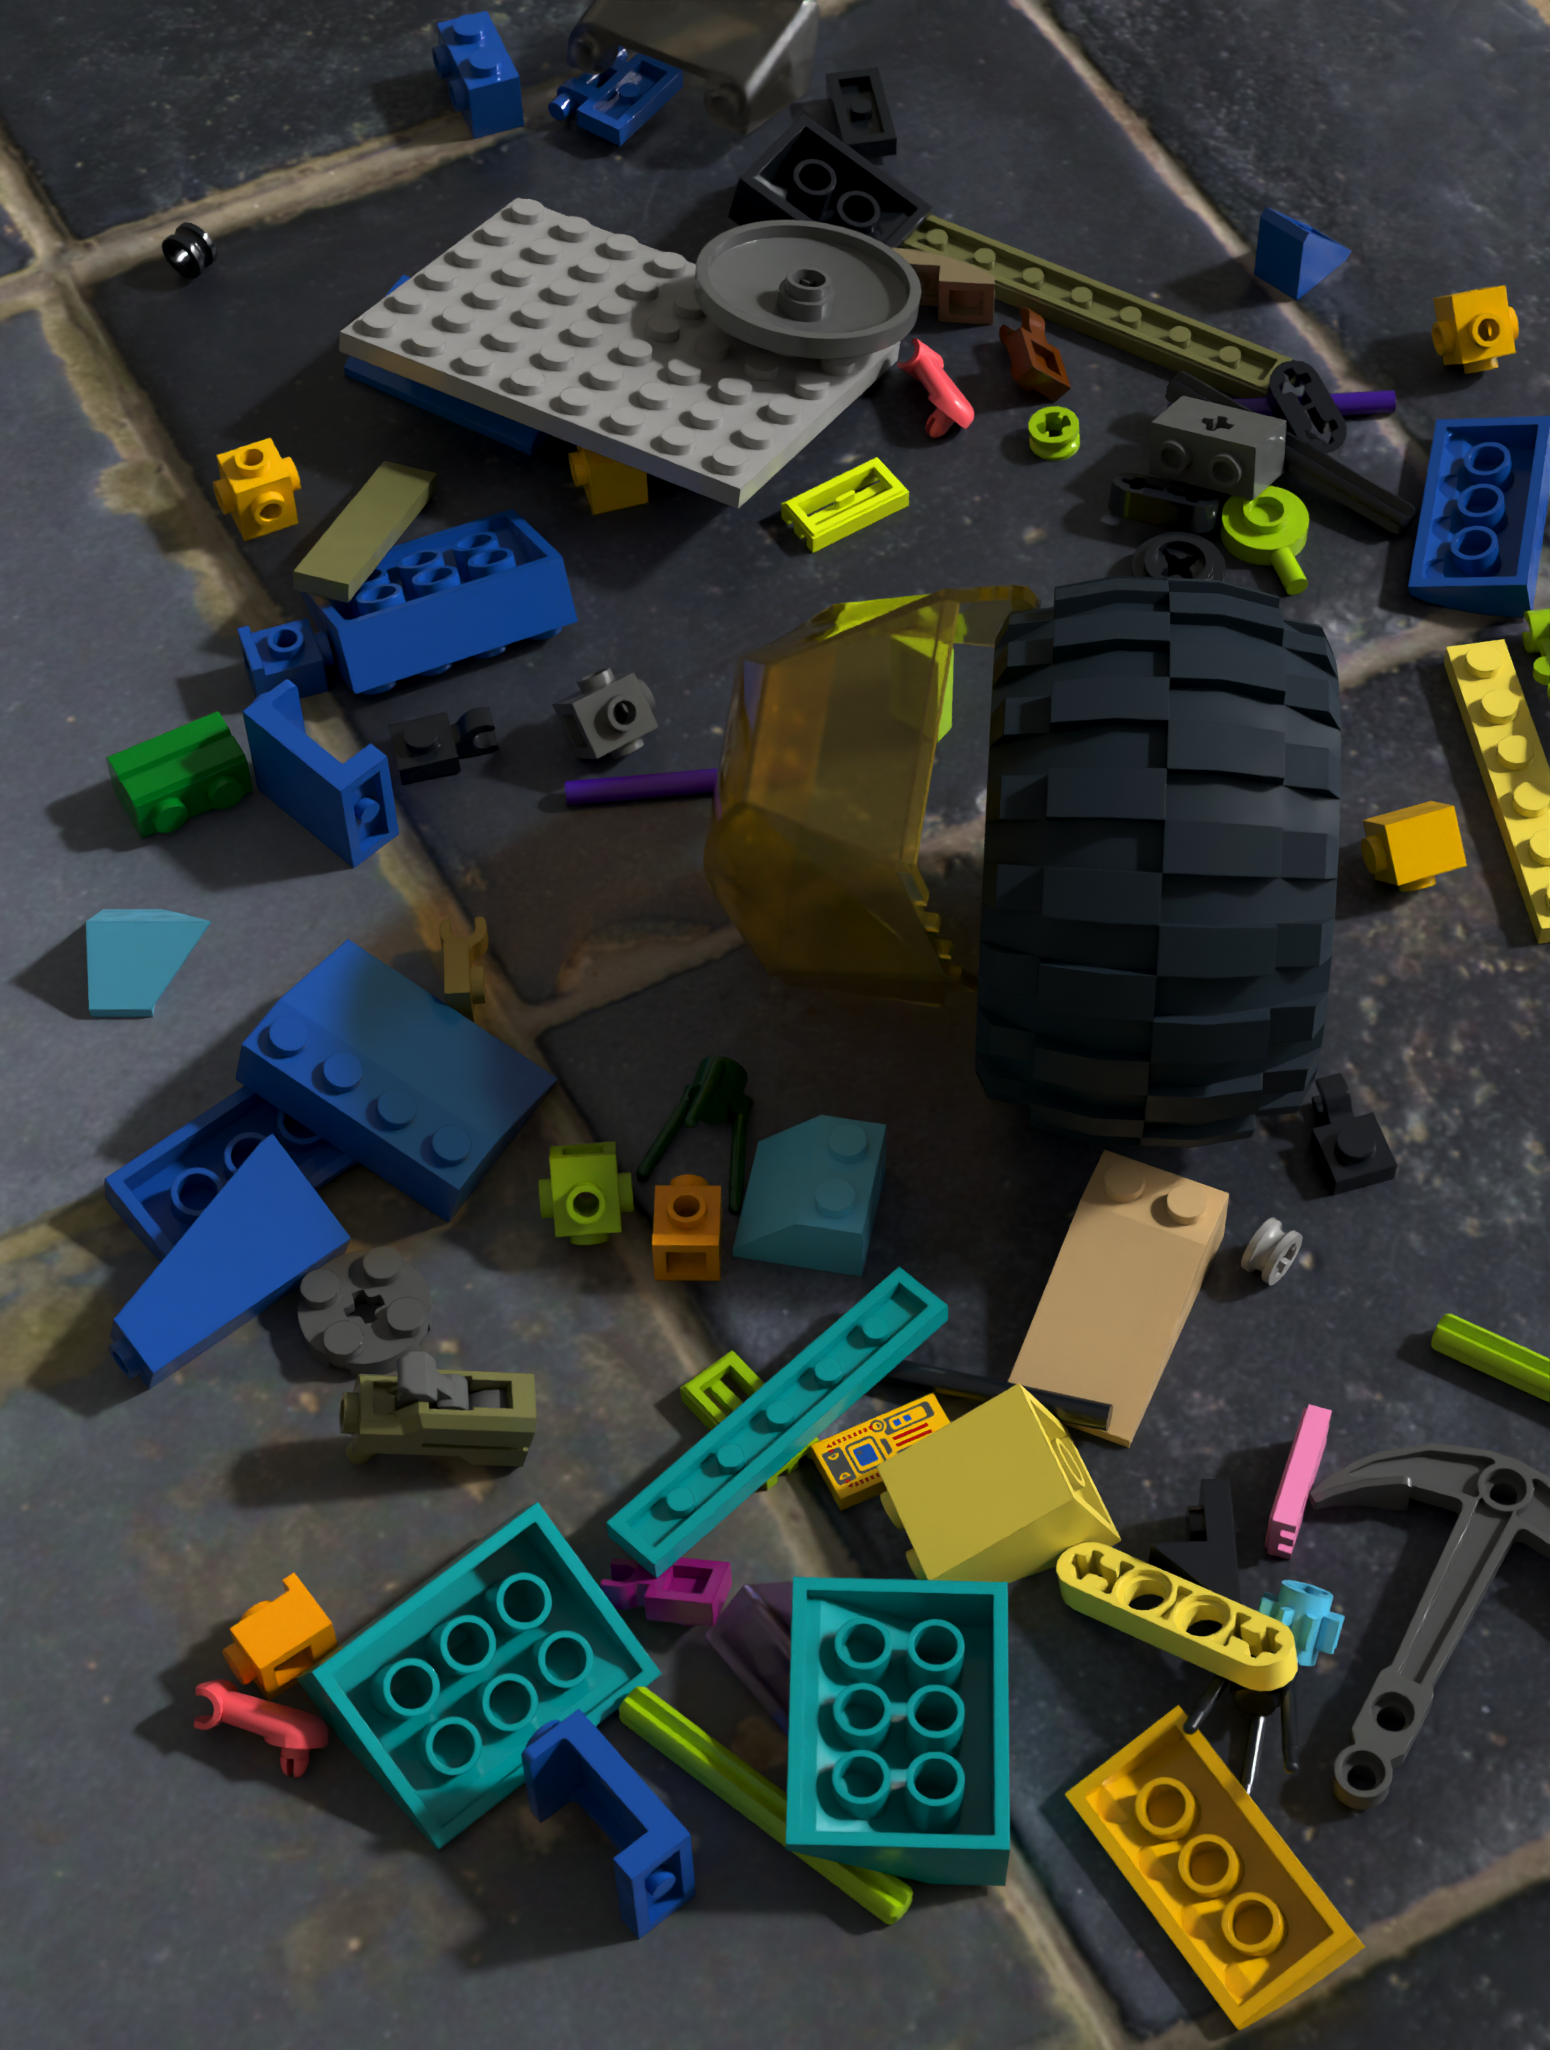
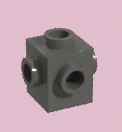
M610 667L599 669L577 681L579 691L552 704L577 759H598L608 753L611 759L620 758L641 748L644 745L641 736L659 727L652 713L656 710L654 697L647 684L642 679H637L634 672L612 674Z

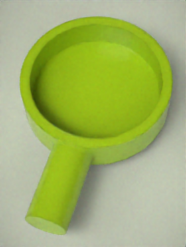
M1268 486L1254 500L1232 495L1226 501L1221 517L1220 536L1226 549L1242 561L1256 565H1272L1289 595L1300 594L1307 588L1308 581L1295 558L1304 548L1307 540L1309 514L1304 503L1293 493L1275 486Z

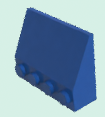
M513 508L393 546L347 603L300 592L318 631L325 630L330 643L334 664L341 678L354 694L361 692L368 695L379 694L393 688L397 680L416 674L420 676L438 675L450 669L453 662L471 656L476 658L493 657L504 652L508 644L526 638L531 640L548 639L559 634L563 626L578 622L562 555Z
M347 939L285 993L242 1043L235 1080L449 1223L551 1092L558 1078Z

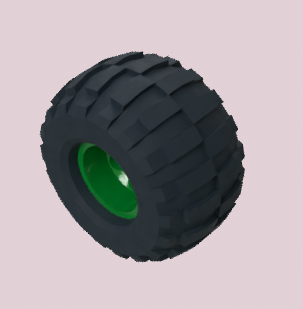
M1112 576L1055 587L1053 607L1010 612L995 638L982 881L975 1072L987 1098L1029 1106V1127L1087 1143L1193 1148L1252 1138L1255 1131V1117L1297 1113L1315 1080L1326 1019L1336 907L1341 787L1339 679L1335 656L1323 628L1319 624L1283 618L1282 609H1279L1280 598L1278 596L1219 580Z

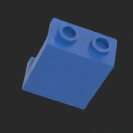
M288 679L271 691L259 695L249 707L242 711L258 790L353 869L399 835L388 759L375 746L370 743L345 763L339 762L306 735L298 687Z
M577 1709L561 1722L559 1720H552L540 1727L527 1742L526 1749L521 1754L530 1812L542 1823L569 1802H577L620 1851L613 1858L620 1917L634 1935L640 1939L696 1895L691 1834L580 1709Z

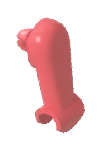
M914 337L911 341L915 345L914 355L904 363L899 361L896 366L921 382L929 393L927 398L937 407L926 422L925 429L927 434L932 438H939L949 430L954 422L967 429L974 420L973 407L943 370L944 363L942 357Z
M225 1679L212 1680L196 1686L195 1695L207 1697L213 1704L214 1713L213 1715H202L194 1718L195 1728L209 1730L224 1722L263 1736L266 1743L281 1747L280 1766L283 1773L288 1777L292 1775L293 1771L295 1778L301 1777L309 1764L310 1749L323 1748L329 1744V1729L321 1718L312 1713L239 1693L237 1687Z

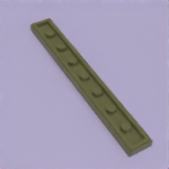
M930 215L900 247L946 256L980 268L995 276V299L1020 309L1025 306L1049 321L1175 372L1185 371L1210 386L1242 399L1266 397L1269 379L1274 369L1283 362L1293 360L934 215Z

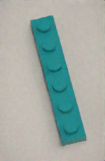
M898 1267L606 1522L608 1537L657 1579L948 1321V1305L902 1268Z

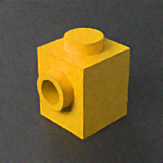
M577 446V451L568 454L574 484L576 487H584L593 515L649 503L646 472Z
M1428 801L1362 820L1366 837L1361 840V852L1367 869L1375 875V880L1397 885L1402 892L1433 886L1436 884L1435 875L1467 866L1454 805Z

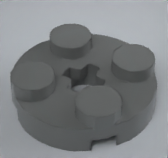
M381 1245L370 1250L340 1255L319 1269L307 1273L302 1279L300 1286L302 1295L298 1305V1320L302 1338L312 1357L329 1369V1363L338 1368L349 1369L350 1376L357 1377L358 1374L385 1375L397 1370V1360L406 1356L409 1351L421 1350L420 1341L427 1334L428 1327L431 1330L433 1308L428 1285L422 1274L412 1264L403 1260L398 1250L391 1246ZM369 1303L379 1306L375 1310L376 1320L373 1322L364 1323L360 1316L348 1318L349 1314L359 1305Z

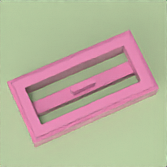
M1308 1404V1407L1303 1409L1269 1517L1264 1548H1267L1268 1554L1288 1560L1291 1559L1309 1501V1492L1312 1491L1326 1446L1332 1410Z

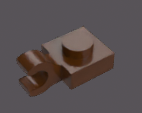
M1023 306L1020 309L1022 317L1021 327L1016 331L1005 324L999 328L1000 341L1006 345L1012 363L1010 367L1011 374L1015 381L1026 391L1033 392L1035 390L1056 402L1071 389L1059 349L1047 343L1043 317Z

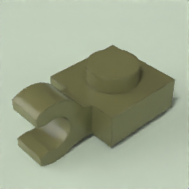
M483 916L475 917L474 933L468 937L459 938L452 934L450 919H442L439 926V934L444 958L445 1001L448 1006L475 1023L474 1004L486 1003L484 967L472 965L488 949L489 940L486 921Z

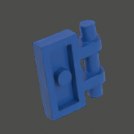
M613 44L606 52L598 51L585 64L586 70L578 78L572 77L567 79L557 89V97L548 105V110L552 117L559 121L564 120L570 113H577L579 127L621 146L683 88V71L642 51H639L626 62L628 60L626 50L619 44Z

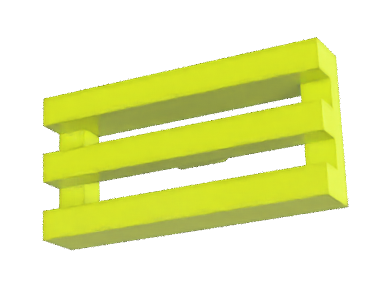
M876 457L782 503L781 518L787 524L793 522L795 534L800 539L806 537L807 547L814 553L909 506V491ZM878 480L880 481V482H878V483H876V484H874V485H872V486H870V487H868V488H866V489H864V490H862V491H860V492H858V493L855 494V491H857V490H859V489H861V488H863V487H865V486H867V485H869V484H872V483H874V482H876V481H878ZM835 502V504H833V505H831V506H829V507H827V508H825V509H823V510H821V511H819V512H817V513H815V514H813V515H811V516H809V517L807 516L808 514H811V513H813V512H815V511H817V510H819V509H821V508H823V507H825V506H827V505H829V504Z

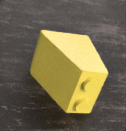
M1019 1383L877 1465L887 1488L885 1492L880 1494V1500L893 1524L899 1530L904 1528L913 1546V1548L906 1551V1558L918 1580L1011 1583L1056 1567L1061 1554L1077 1544L1097 1542L1112 1547L1122 1541L1068 1429Z

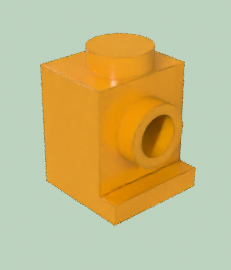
M692 1174L677 1176L671 1180L670 1185H655L652 1234L655 1281H721L723 1222L721 1186H709L706 1179Z
M295 1573L282 1580L285 1589L283 1595L273 1601L259 1602L244 1613L239 1623L230 1628L233 1643L222 1649V1654L228 1666L239 1682L245 1686L254 1681L268 1701L298 1683L296 1678L338 1647L332 1622Z

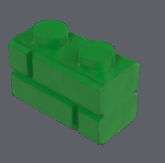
M219 711L106 758L115 794L126 814L129 815L141 839L157 832H173L182 827L187 819L213 808H230L237 804L244 795L253 792L245 753L235 737L231 735L230 729Z

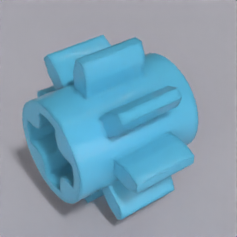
M1283 1580L1278 1595L1264 1592L1257 1610L1290 1628L1294 1635L1298 1663L1302 1666H1314L1319 1651L1328 1654L1334 1653L1345 1617L1344 1615L1330 1612L1334 1598L1333 1594L1317 1586L1293 1580Z

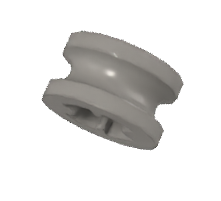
M1274 1217L1269 1218L1257 1230L1241 1260V1267L1249 1273L1256 1269L1262 1272L1261 1279L1268 1285H1274L1287 1272L1299 1252L1303 1239L1302 1235L1295 1230L1284 1233L1281 1230L1282 1223Z

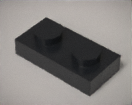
M878 67L826 74V93L838 139L866 159L897 155V136Z

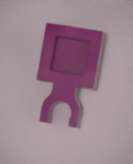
M681 1557L656 1579L635 1560L613 1558L610 1563L612 1580L603 1579L600 1584L601 1590L615 1609H631L637 1606H645L646 1620L673 1622L681 1626L702 1625L714 1627L732 1587L730 1562Z

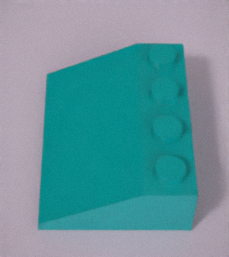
M536 1502L514 1513L296 1679L337 1736L437 1850L525 1782L521 1754L526 1749L527 1742L540 1727L552 1720H559L561 1722L577 1709H580L593 1725L597 1726L620 1707L622 1701L635 1687L648 1686L662 1673L539 1502Z
M793 1577L786 1850L929 1884L1006 1885L1010 1854L1008 1582Z

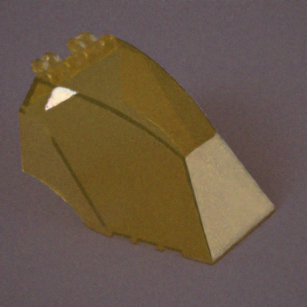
M997 585L944 588L932 594L833 604L775 641L737 657L704 845L703 868L708 886L720 906L770 977L788 986L944 1007L945 993L956 991L977 992L978 978L965 971L963 966L950 965L947 960L952 958L954 946L952 941L938 939L935 932L939 933L942 920L938 913L925 912L923 906H927L930 893L916 864L953 643L995 647V638L1000 631V626L1005 622L1010 612L1040 609L1041 600L1029 586Z

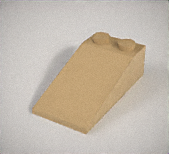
M1104 1149L1079 1202L1008 1382L1112 1404L1113 1412L1108 1431L1060 1422L1129 1448L1224 1237L1229 1193Z

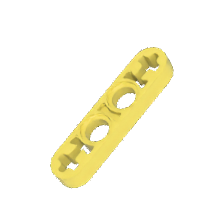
M1097 1542L1077 1544L1063 1552L1057 1561L1056 1573L1061 1596L1065 1604L1078 1612L1248 1689L1272 1691L1281 1688L1289 1683L1298 1671L1294 1635L1288 1626L1274 1618L1105 1544ZM1153 1594L1164 1599L1159 1606L1150 1610H1137L1129 1606L1131 1601L1142 1595ZM1202 1620H1212L1223 1625L1220 1630L1209 1636L1198 1637L1186 1632L1191 1625Z

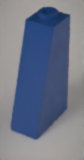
M273 1134L259 1143L113 1320L110 1337L114 1342L108 1348L114 1361L129 1379L139 1375L149 1390L299 1288L302 1279L307 1273L319 1269L333 1258L346 1253L351 1237Z

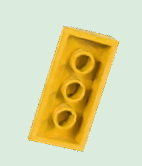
M1177 1705L1066 1792L1065 1796L1223 2011L1240 2031L1305 1992L1355 1956L1365 1946L1200 1730L1197 1729L1192 1735H1188L1183 1731V1724L1188 1715Z

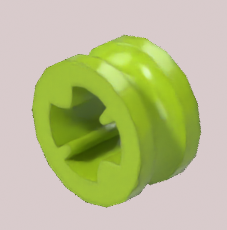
M1051 406L1040 409L1031 416L1028 422L1030 447L1036 455L1050 461H1061L1077 453L1080 447L1079 419L1074 412L1068 408ZM1059 430V436L1049 437V431Z

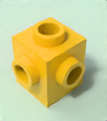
M1505 285L1485 287L1433 298L1437 322H1434L1432 325V340L1436 352L1443 357L1444 365L1463 364L1465 374L1498 368L1497 357L1516 353L1514 340H1517L1519 335V324L1514 309L1508 306Z
M271 437L216 455L221 479L213 481L214 493L224 515L231 513L244 541L299 523L293 493L301 489L299 475L290 456L281 458Z

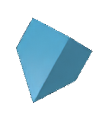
M103 909L87 920L86 939L90 1016L154 1017L155 1004L212 921L166 909Z

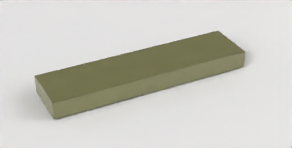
M384 461L293 571V589L341 602H349L437 491V473Z

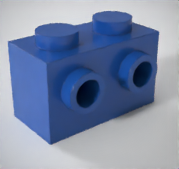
M483 11L463 15L456 19L437 23L439 46L432 47L435 69L440 79L445 78L453 108L456 112L461 111L473 138L477 139L524 126L520 76L488 12Z

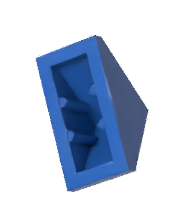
M1265 207L1260 216L1254 275L1297 301L1344 263L1351 250L1310 225Z

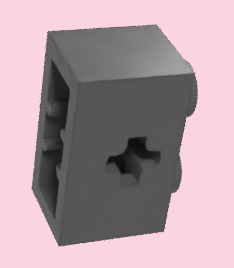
M1182 395L1151 422L1149 474L1254 500L1284 473L1287 420Z

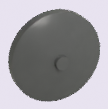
M770 220L732 228L709 241L701 250L697 259L694 294L699 307L714 324L746 343L785 355L816 359H837L871 354L886 349L902 340L916 323L921 298V284L915 270L899 253L865 234L844 227L814 221Z

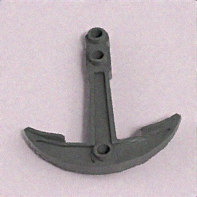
M1427 1443L1378 1451L1353 1461L1328 1476L1309 1492L1308 1499L1315 1509L1331 1506H1367L1404 1511L1408 1507L1409 1498L1454 1511L1459 1516L1392 1665L1380 1671L1351 1729L1350 1746L1342 1750L1336 1758L1331 1780L1332 1788L1337 1798L1351 1808L1360 1810L1371 1809L1381 1804L1387 1797L1393 1769L1403 1765L1431 1708L1434 1697L1433 1688L1511 1546L1516 1542H1522L1550 1559V1478L1519 1460L1487 1449ZM1505 1495L1512 1500L1514 1505H1502L1496 1503L1490 1497ZM1390 1717L1397 1720L1401 1724L1402 1729L1396 1732L1388 1731L1381 1728L1377 1721L1381 1718ZM1357 1775L1364 1776L1371 1781L1373 1788L1368 1791L1357 1790L1351 1787L1347 1780Z

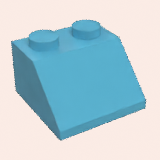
M820 1115L758 1141L732 1249L733 1256L862 1277L886 1171V1125Z

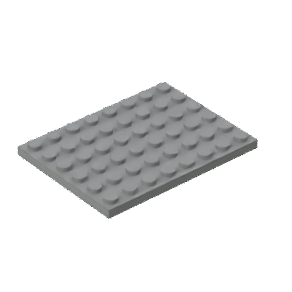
M517 197L342 329L339 338V351L739 509L898 361L900 341L886 349L871 354L837 359L797 357L756 347L722 330L701 310L694 294L696 264L686 261L683 256L677 253L662 252L640 244L629 235L614 234L595 227L584 218L566 216L547 209L536 200Z

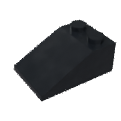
M803 113L739 178L728 218L739 226L770 220H803L826 223L865 234L891 248H900L931 215L933 207Z

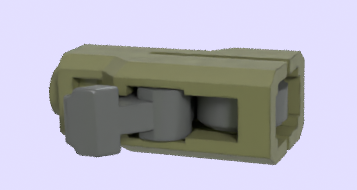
M409 1351L406 1356L397 1360V1375L358 1374L353 1392L342 1393L339 1412L340 1433L352 1434V1440L346 1445V1456L353 1464L359 1466L365 1465L378 1453L454 1456L464 1464L523 1467L536 1429L535 1378L533 1373L436 1369L434 1357L424 1351Z

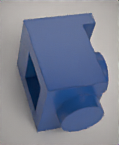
M308 618L252 633L249 625L237 628L245 670L255 698L262 693L271 691L286 679L298 687L300 699L329 691L325 667L334 665L330 643L325 630L313 633Z

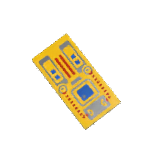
M931 1393L812 1444L811 1458L839 1509L842 1511L885 1492L887 1488L877 1465L948 1425L950 1421L934 1393Z

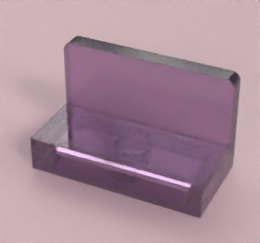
M788 1581L743 1585L718 1617L715 1626L711 1627L704 1636L789 1738L793 1583Z

